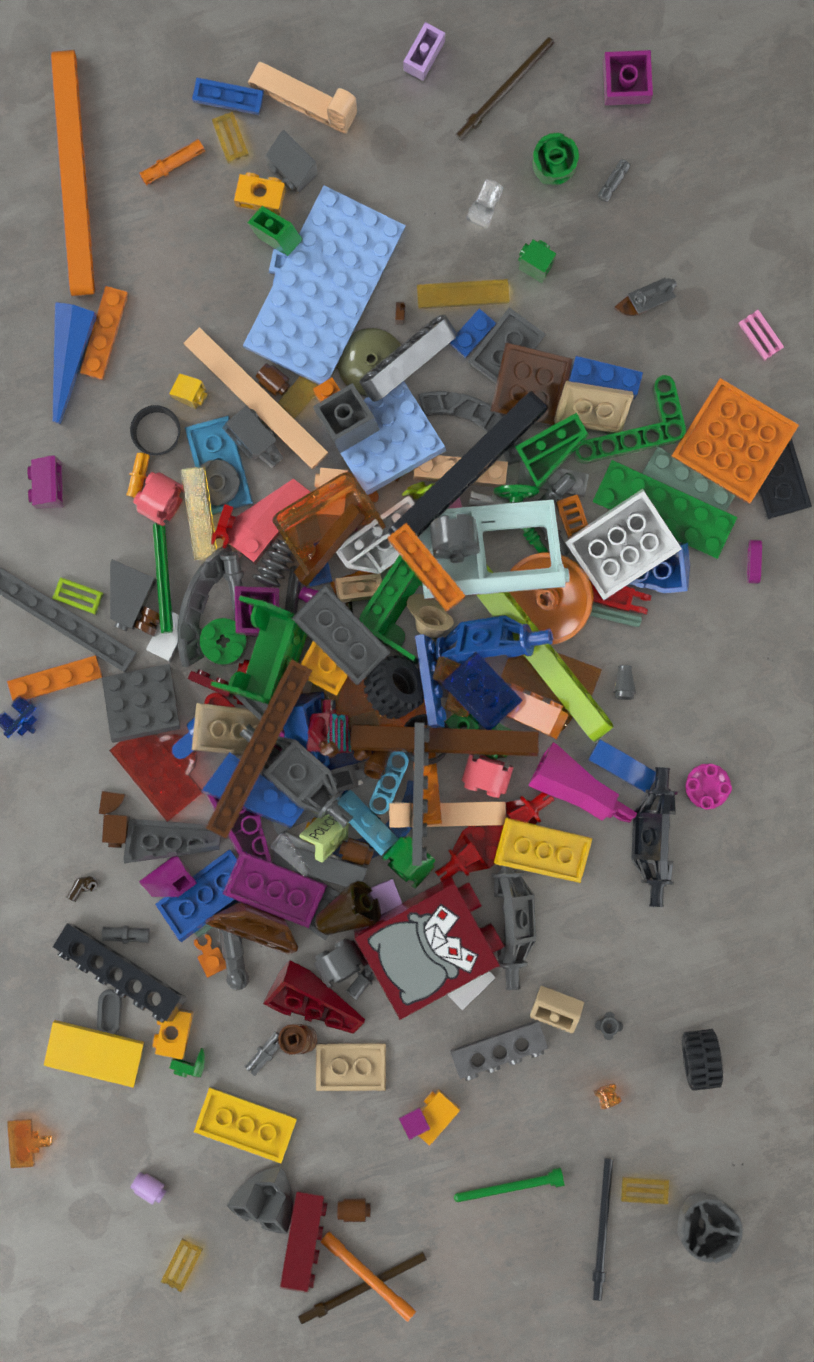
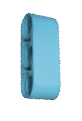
M394 751L388 757L386 773L378 780L369 801V809L376 815L386 813L389 810V803H392L409 763V759L404 752ZM398 755L404 759L403 767L396 768L392 765L391 761L394 756ZM385 777H392L395 781L394 788L386 789L382 784ZM376 798L385 800L386 807L384 810L379 811L374 808L373 802Z

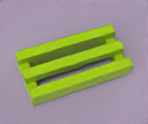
M60 577L52 599L96 615L104 593ZM63 583L96 595V600L62 588ZM62 592L94 604L93 608L60 597L59 594Z

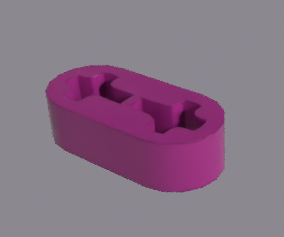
M749 540L747 583L759 584L762 570V540Z

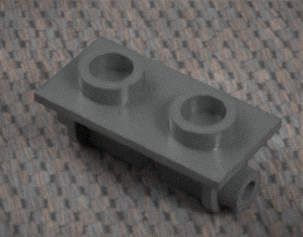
M663 278L627 295L638 314L676 298L673 291L677 287V283L674 279Z

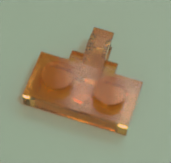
M32 1119L7 1121L10 1168L34 1167L35 1153L40 1152V1147H50L52 1145V1136H39L38 1131H33Z

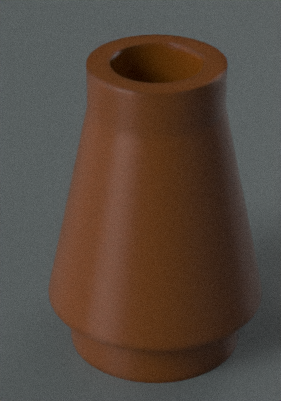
M374 751L364 764V773L373 779H380L385 775L390 751Z

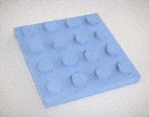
M403 381L378 401L372 402L369 397L364 399V402L375 417L380 430L340 454L365 496L442 454L446 451V448Z

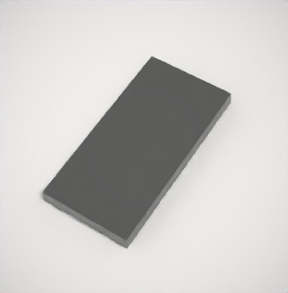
M326 585L291 618L356 685L390 653Z

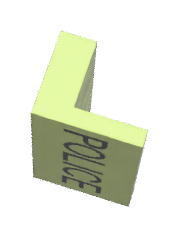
M329 814L321 819L318 817L300 834V838L315 844V859L323 863L342 844L343 840L345 841L348 838L349 823L343 828Z

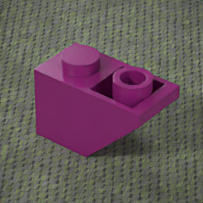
M179 856L171 857L139 881L152 897H179L197 884L189 868Z

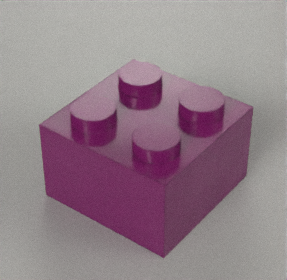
M651 50L605 52L603 58L605 105L650 104L653 96Z

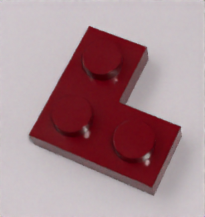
M200 669L197 670V673L194 671L190 672L187 679L232 698V693L211 686L212 681H214L209 679L211 674ZM219 677L214 681L225 685L229 684L228 681Z

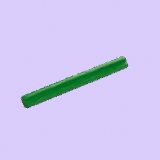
M154 523L153 538L161 633L169 634L173 633L166 529L165 525L161 526Z

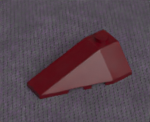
M291 960L280 970L263 1002L264 1005L287 1016H291L292 1013L305 1016L304 1020L312 1022V1019L325 1022L327 1027L352 1034L365 1022L364 1017L331 988H328L313 972Z

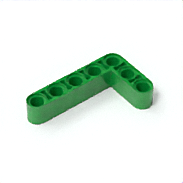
M662 375L656 379L652 387L660 423L584 440L574 451L575 459L581 464H588L679 442L685 435L686 426L673 378L668 375ZM661 382L667 383L669 391L661 392L658 384ZM666 404L672 405L675 413L666 414L663 406ZM669 427H677L680 430V436H671ZM655 432L658 440L656 442L649 441L646 433ZM632 437L636 445L634 447L626 446L624 438ZM610 442L613 445V451L605 452L601 444ZM582 447L589 448L591 456L587 458L582 457L579 449Z

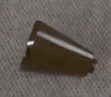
M362 881L351 883L316 916L315 924L318 931L325 935H331L372 926L381 918V907L378 898L373 899L370 894L373 892L371 887Z

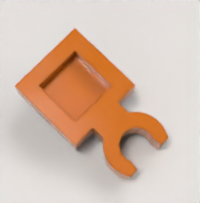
M206 934V945H201L198 939L194 940V945L203 952L197 958L208 978L226 969V962L219 946L212 949V937Z

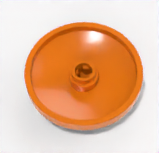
M550 552L530 555L520 560L510 571L550 568ZM562 554V564L564 568L569 570V582H565V587L509 592L539 631L551 629L553 634V643L551 645L562 643L575 636L587 623L593 607V591L588 576L575 561Z

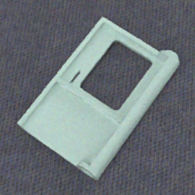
M554 500L450 508L438 517L448 515L449 519H456V514H465L474 517L476 520L480 546L478 554L464 557V561L459 563H452L450 559H436L466 596L565 587V582H569V570L564 568L561 560ZM429 526L418 538L433 555L431 527ZM531 527L546 528L551 559L550 568L498 573L487 571L483 541L484 532ZM423 584L424 599H435Z

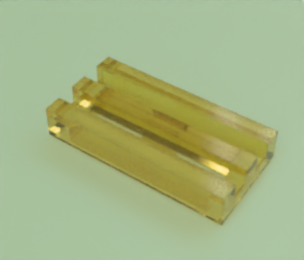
M230 112L212 119L227 163H231L235 159L239 160L243 156H249L234 113ZM227 119H231L242 149L240 152L236 148L226 121ZM219 122L223 123L234 153L232 155H229L218 125Z
M622 1177L621 1202L668 1204L669 1180ZM627 1183L664 1185V1189L629 1187ZM627 1192L663 1194V1198L626 1196Z
M182 1238L161 1283H166L169 1287H174L178 1289L177 1291L182 1292L203 1248ZM185 1245L188 1248L173 1279L171 1280L168 1278V1276L183 1246ZM193 1249L196 1253L181 1284L176 1281Z

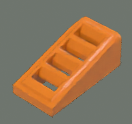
M578 494L555 503L567 538L588 525ZM575 503V508L564 511L563 507ZM578 512V517L567 520L566 516ZM581 521L582 525L570 529V524Z

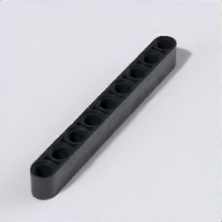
M532 391L526 394L391 526L388 533L390 535L407 523L416 536L419 537L430 526L431 522L441 516L544 415L549 407Z

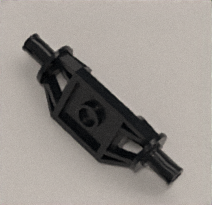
M655 767V788L645 790L647 795L635 810L637 815L633 818L631 859L643 878L641 883H648L650 886L649 907H664V886H667V884L674 885V881H671L673 861H668L670 814L676 815L675 795H678V791H671L669 789L670 768ZM660 796L656 810H650L656 797ZM648 863L654 864L657 878H653Z

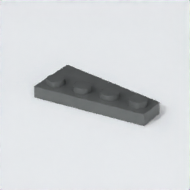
M129 819L123 859L124 864L220 850L221 836L205 829L207 824Z

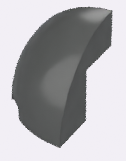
M274 1167L254 1175L239 1187L230 1199L227 1207L246 1222L254 1220L262 1225L261 1228L264 1230L287 1234L292 1218V1193L284 1170L281 1167Z

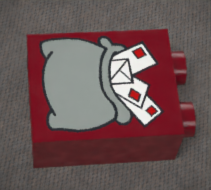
M451 876L388 912L381 914L380 920L374 925L354 929V938L400 1020L500 966L494 953L504 948V945L492 923L481 928L477 924L471 912L482 907L469 882L457 887Z

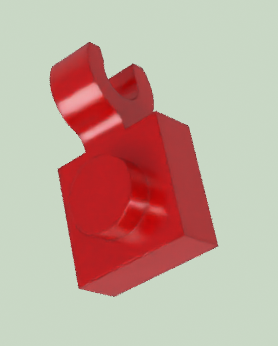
M224 505L216 531L211 537L212 545H214L216 539L220 538L224 541L223 548L225 549L228 546L229 536L226 531L227 529L232 530L236 516L232 515V506Z

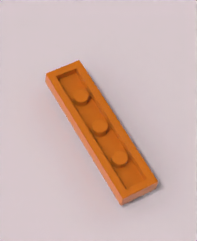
M105 286L80 370L81 375L103 381L128 292Z
M407 523L388 537V541L446 612L466 597Z
M95 655L9 680L7 683L12 701L15 704L101 679L103 676L97 656Z
M429 753L428 759L436 757V753ZM437 763L424 766L423 775L428 776V790H423V799H428L427 813H423V823H427V825L442 824Z

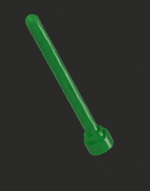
M560 1167L552 1169V1172H548V1175L456 1193L453 1198L455 1202H463L548 1184L557 1188L565 1186Z

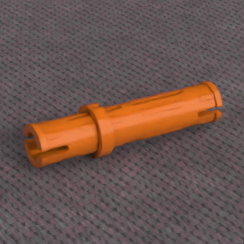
M196 139L162 160L158 159L154 165L139 172L147 186L162 176H168L169 172L204 153V147L200 140Z

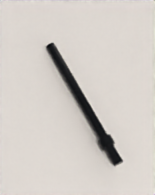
M604 1158L595 1270L592 1271V1281H594L592 1300L602 1301L603 1282H606L604 1267L614 1160L612 1158Z

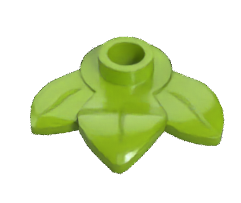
M424 481L407 487L408 490L403 492L402 496H410L414 500L419 499L434 484L431 483L426 486Z

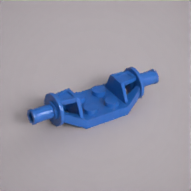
M505 615L459 623L446 637L437 638L434 658L435 661L439 662L441 668L447 669L450 665H464L467 660L499 655H507L511 658L523 654L532 656L534 646L553 643V634L551 629L532 632L528 624H521ZM512 632L520 634V640L514 641ZM457 641L456 647L450 649L449 646Z

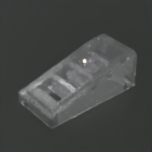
M281 832L270 845L271 848L303 876H309L311 874L309 866L285 832Z

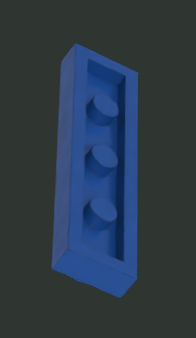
M425 634L417 635L415 640L428 726L432 728H445L446 712L441 704L443 691L441 685L438 684L437 678L440 671L434 658V653H436L435 642Z

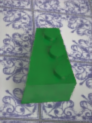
M576 412L515 447L537 488L540 489L589 434Z

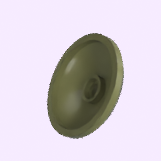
M366 328L354 332L337 363L342 381L346 386L353 383L360 395L368 396L359 383L361 378L400 347L401 344L393 335L381 329ZM374 356L375 361L373 363H369L367 361V357Z

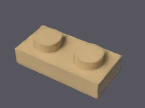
M381 573L336 578L334 583L337 597L342 603L370 600L381 584L382 578Z

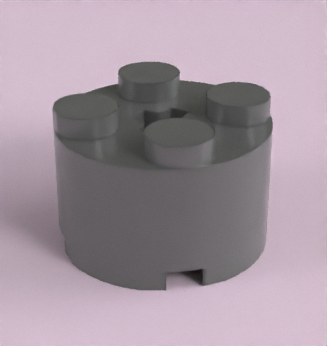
M456 514V519H449L447 515L431 522L430 533L434 558L450 559L452 563H459L464 561V557L480 552L477 524L474 517Z
M345 938L335 944L336 949L332 952L326 950L314 957L317 961L314 965L328 988L333 987L331 982L340 983L360 971L359 965L362 964L364 967L368 965L354 940L349 941V939Z

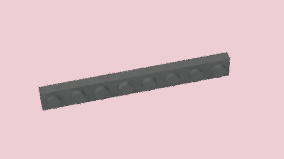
M0 568V595L116 668L126 672L137 655L135 651Z

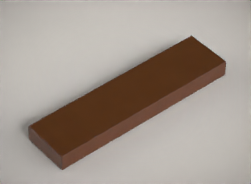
M352 502L294 571L300 583L308 586L363 521L365 515L356 504Z

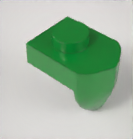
M200 1049L196 1063L173 1058L169 1069L174 1070L173 1073L181 1077H187V1075L201 1077L205 1064L204 1049Z

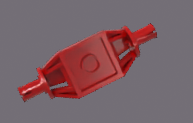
M541 792L531 801L521 796L519 800L506 802V818L531 824L540 823L541 819L538 816V812L555 800L552 796H549L543 801L549 795ZM524 804V806L520 807L519 809H517V810H515V811H513V812H510V811H512V810H514V809H516V808H518L519 806H521V805ZM504 825L468 826L465 828L453 849L448 850L452 856L450 857L451 860L437 871H434L439 877L444 872H447L440 878L441 881H444L459 871L464 872L468 877L471 872L489 869L494 866ZM466 844H468V845L456 856V854H457Z

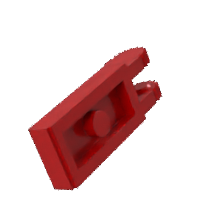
M589 580L593 591V602L628 612L630 610L647 615L648 609L632 605L631 603L633 597L643 601H651L652 595L635 591L634 588L625 586L603 600L591 580Z

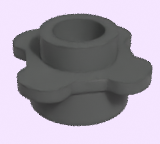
M607 1012L601 1021L595 1023L596 1029L602 1031L606 1040L613 1039V1035L623 1029V1024L614 1018L615 1015L612 1012Z

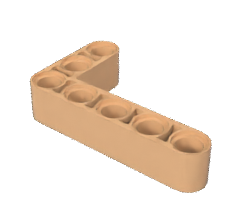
M258 62L248 81V85L253 89L262 90L265 95L342 133H347L357 114L356 97L350 92L338 88L334 97H331L262 62Z
M506 802L440 803L442 824L427 825V827L504 825L506 820ZM389 803V824L391 828L413 827L412 803Z

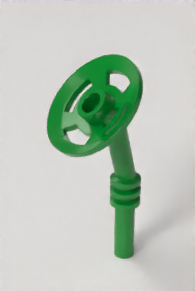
M503 485L495 487L493 493L499 497L509 499V503L523 502V499L539 494V488L529 485ZM534 527L522 528L523 536L526 537L525 539L529 541L530 545L535 547L538 553L549 552L541 542V536L537 535L538 532L535 531Z

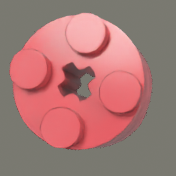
M151 472L146 478V486L142 492L139 491L133 503L137 505L138 513L164 526L166 524L163 521L165 519L170 521L179 509L183 500L179 496L181 492L185 493V486L161 472Z
M469 754L462 781L465 783L464 788L472 791H477L480 788L486 790L487 795L500 798L501 794H506L514 766L510 765L509 768H506L503 761L492 760L483 755L476 759L474 754Z

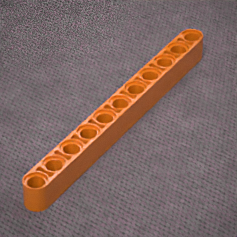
M75 50L51 52L69 286L71 296L95 294L77 59Z

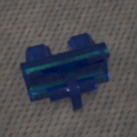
M18 695L12 701L11 706L19 713L14 718L5 711L0 714V727L7 738L21 725L22 727L17 731L21 736L27 731L32 734L36 732L32 725L38 719L32 715L28 721L26 720L37 708L35 702L32 700L27 701Z

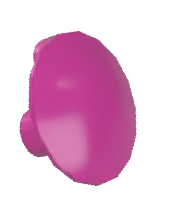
M711 763L695 767L688 774L685 783L686 794L689 800L697 807L706 810L722 805L732 791L731 781L727 772L720 766Z

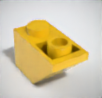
M180 373L169 393L171 398L195 410L198 405H203L207 397V393H205L206 388L201 380Z

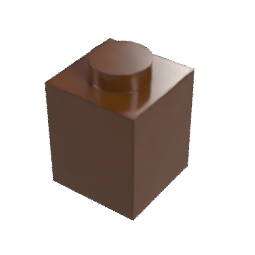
M104 814L102 842L108 843V847L122 848V844H126L130 816Z

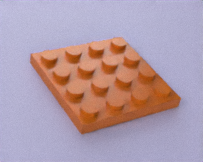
M720 378L673 452L672 457L748 504H751L799 425Z

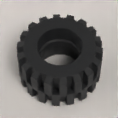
M400 655L388 656L364 679L363 684L366 686L364 692L368 695V702L372 703V708L374 710L377 709L380 715H386L389 719L404 717L424 702L420 668L417 669L413 661L410 662L407 657L403 656L401 658Z
M713 1029L684 1032L682 1037V1053L689 1087L692 1091L721 1088L723 1083V1064L720 1045Z

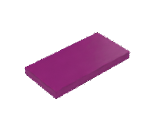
M241 850L223 894L309 928L327 885Z

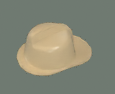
M413 594L407 600V607L416 619V629L420 634H425L436 642L437 638L441 637L445 630L452 628L454 624L453 618L435 599H424V594Z

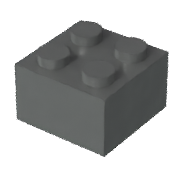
M353 383L313 406L320 423L339 453L380 430L375 417Z

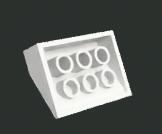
M643 489L565 540V543L603 600L682 549Z

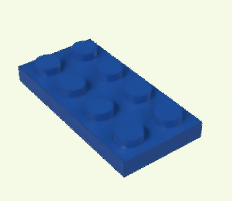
M230 849L193 876L197 884L179 897H164L155 904L180 942H183L205 926L206 919L228 909L238 901L223 894L237 861L236 856Z

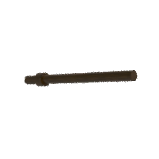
M550 37L531 54L476 113H472L466 119L467 123L455 134L459 140L462 141L473 129H477L481 125L482 119L555 44Z
M421 1252L376 1276L381 1281L386 1282L423 1263L427 1258L424 1252ZM363 1282L324 1303L321 1301L315 1304L314 1308L298 1316L301 1324H304L316 1317L321 1318L327 1315L329 1310L372 1288L366 1282Z

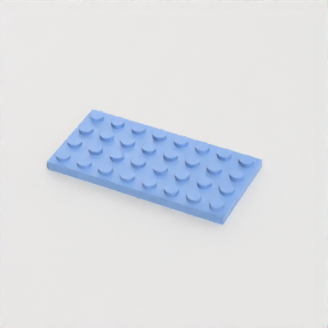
M323 185L299 233L303 240L287 257L243 344V348L318 385L330 379L405 229V225Z

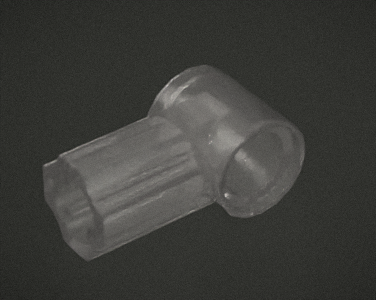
M486 179L477 200L473 201L466 220L487 229L504 187L493 180Z

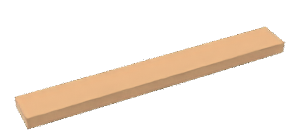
M200 327L183 343L249 409H253L259 418L312 470L329 454Z

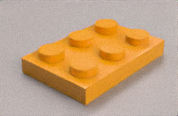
M313 641L301 662L302 665L312 670L308 681L337 696L347 675Z

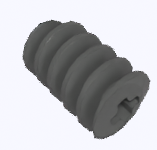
M277 539L279 543H271V547L275 551L267 550L266 554L270 559L263 558L261 560L265 567H257L261 575L253 574L252 576L255 580L269 588L281 586L277 578L285 579L281 571L290 570L286 562H295L290 555H299L295 548L280 539Z

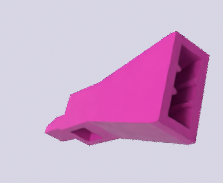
M554 742L543 753L528 785L536 790L579 806L601 821L606 817L611 818L614 816L620 821L630 823L637 815L635 811L617 800L618 793L597 781Z

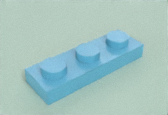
M351 789L339 799L338 804L353 816L349 823L381 856L398 840L389 828Z

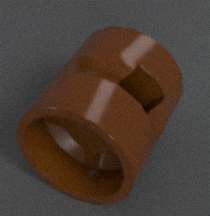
M290 1024L283 1027L280 1031L278 1043L281 1050L287 1054H308L316 1047L317 1034L310 1025Z

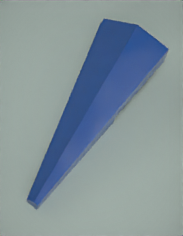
M58 302L55 304L53 422L61 424L83 363L82 357L97 315L94 311L73 304Z

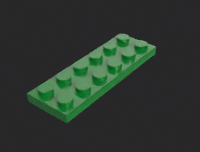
M611 460L592 502L611 510L643 489L677 541L681 543L688 542V546L718 559L738 518L737 516L615 460Z

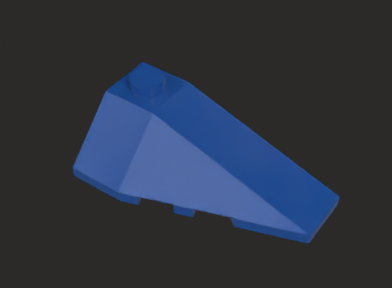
M688 542L678 543L682 548L680 551L629 584L640 588L656 590L661 593L688 591L690 576Z

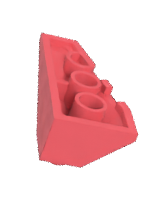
M292 479L236 516L232 530L227 529L226 531L229 536L228 544L256 565L312 492L295 479Z

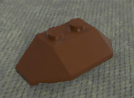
M243 902L206 919L205 922L207 925L287 955L298 950L297 943L284 918Z

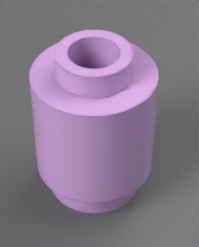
M140 1172L130 1187L134 1190V1194L152 1205L155 1201L160 1203L166 1193L163 1189L165 1184L148 1173L143 1174Z

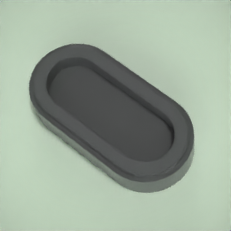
M107 989L98 998L97 1028L102 1032L116 1034L121 1027L122 997L116 994L114 989Z

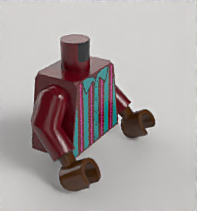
M323 700V713L310 716L307 751L320 752L325 756L328 755L330 758L338 753H352V751H355L354 757L356 760L360 761L369 758L372 755L370 750H351L349 717L344 714H336V700Z

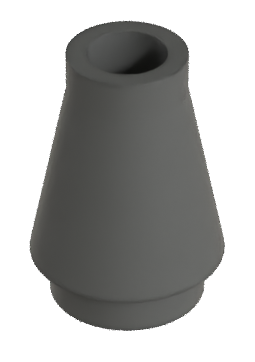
M630 665L618 666V674L613 690L616 699H634L636 689L632 666Z

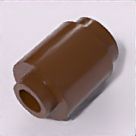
M268 363L256 375L259 383L275 397L279 394L283 396L291 386L288 383L290 378L274 365L270 366Z
M350 837L348 841L343 840L339 850V854L343 855L342 860L363 866V864L369 866L374 852V848L370 847V844Z
M344 1198L343 1201H338V1220H343L344 1222H366V1217H371V1203H366V1198Z

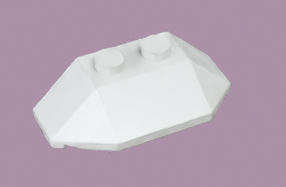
M407 496L341 545L336 553L347 568L380 574L394 564L400 554L388 541L390 536L388 530L415 504L410 496Z

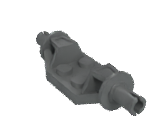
M248 724L246 726L247 729H243L240 736L250 742L255 729ZM278 737L275 745L283 749L279 751L273 747L261 770L263 776L298 807L317 814L320 819L329 814L343 828L346 827L347 823L353 819V816L338 804L342 794L337 791L330 770L295 739ZM324 786L331 794L332 798H330L328 794L323 790Z
M501 865L499 873H492V877H494V897H504V937L506 942H502L504 948L497 951L498 963L500 965L498 967L505 969L506 990L521 989L519 969L528 966V961L525 960L536 942L534 893L522 878L524 872H517L515 868Z

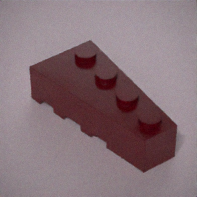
M296 1192L280 1289L308 1294V1289L314 1286L316 1274L311 1273L312 1265L318 1263L320 1250L315 1249L317 1240H322L324 1226H319L321 1216L326 1217L328 1205L327 1202H323L324 1196Z

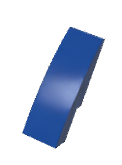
M598 740L588 758V761L643 792L650 790L655 781L656 772L602 740Z

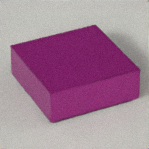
M420 1107L399 1117L409 1140L430 1130Z

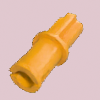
M138 452L136 454L133 471L129 473L131 479L126 496L135 498L139 491L142 492L144 480L147 478L145 475L150 456L146 453Z

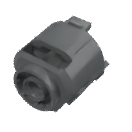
M700 1192L688 1197L680 1210L678 1221V1236L685 1249L696 1259L710 1263H718L732 1257V1253L738 1249L743 1234L742 1223L738 1214L715 1195ZM700 1218L704 1221L703 1228L699 1226Z

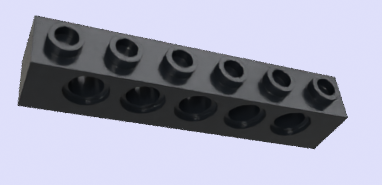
M67 923L53 945V948L58 950L57 955L66 961L73 960L77 963L76 967L85 973L90 971L96 975L94 978L96 981L105 986L110 984L115 988L114 992L123 998H126V996L134 1000L133 1005L141 1010H150L153 1012L152 1017L161 1023H164V1021L173 1022L187 999L186 996L75 924ZM82 943L85 951L79 956L77 947ZM99 956H102L104 960L101 968L96 966V959ZM118 968H120L123 973L122 978L120 980H116L114 976V973ZM137 980H139L142 985V988L138 993H136L133 989V985ZM155 993H159L161 996V1001L158 1005H155L152 1001Z

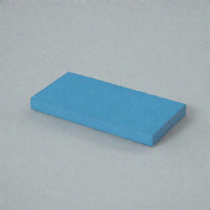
M229 415L185 427L196 471L202 464L210 460L228 462L238 473L240 486L235 498L226 505L232 506L233 510L252 505L253 500L238 446L222 429L225 423L230 420ZM206 503L209 516L222 513L224 505L215 506Z

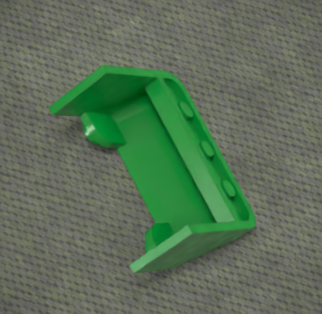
M399 555L364 608L359 620L379 641L417 665L419 662L417 657L402 648L406 635L404 630L395 623L407 606L409 597L416 592L419 586L423 587V584L401 555Z
M240 596L239 601L254 606L251 613V622L254 627L260 629L246 673L240 671L234 673L228 685L212 681L211 686L268 705L291 659L296 662L299 661L307 634L291 619L295 615L294 613L268 602Z

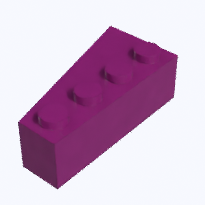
M207 795L209 803L213 810H215L220 799ZM242 809L228 835L238 856L242 850L272 862L260 816Z

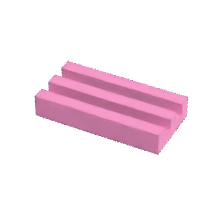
M756 310L738 323L764 361L784 348L759 310ZM754 318L758 320V322L763 327L767 335L770 337L776 348L772 346V344L767 339L763 331L760 329ZM748 322L754 328V330L756 331V333L761 338V340L770 352H765L761 344L758 342L754 334L747 326Z

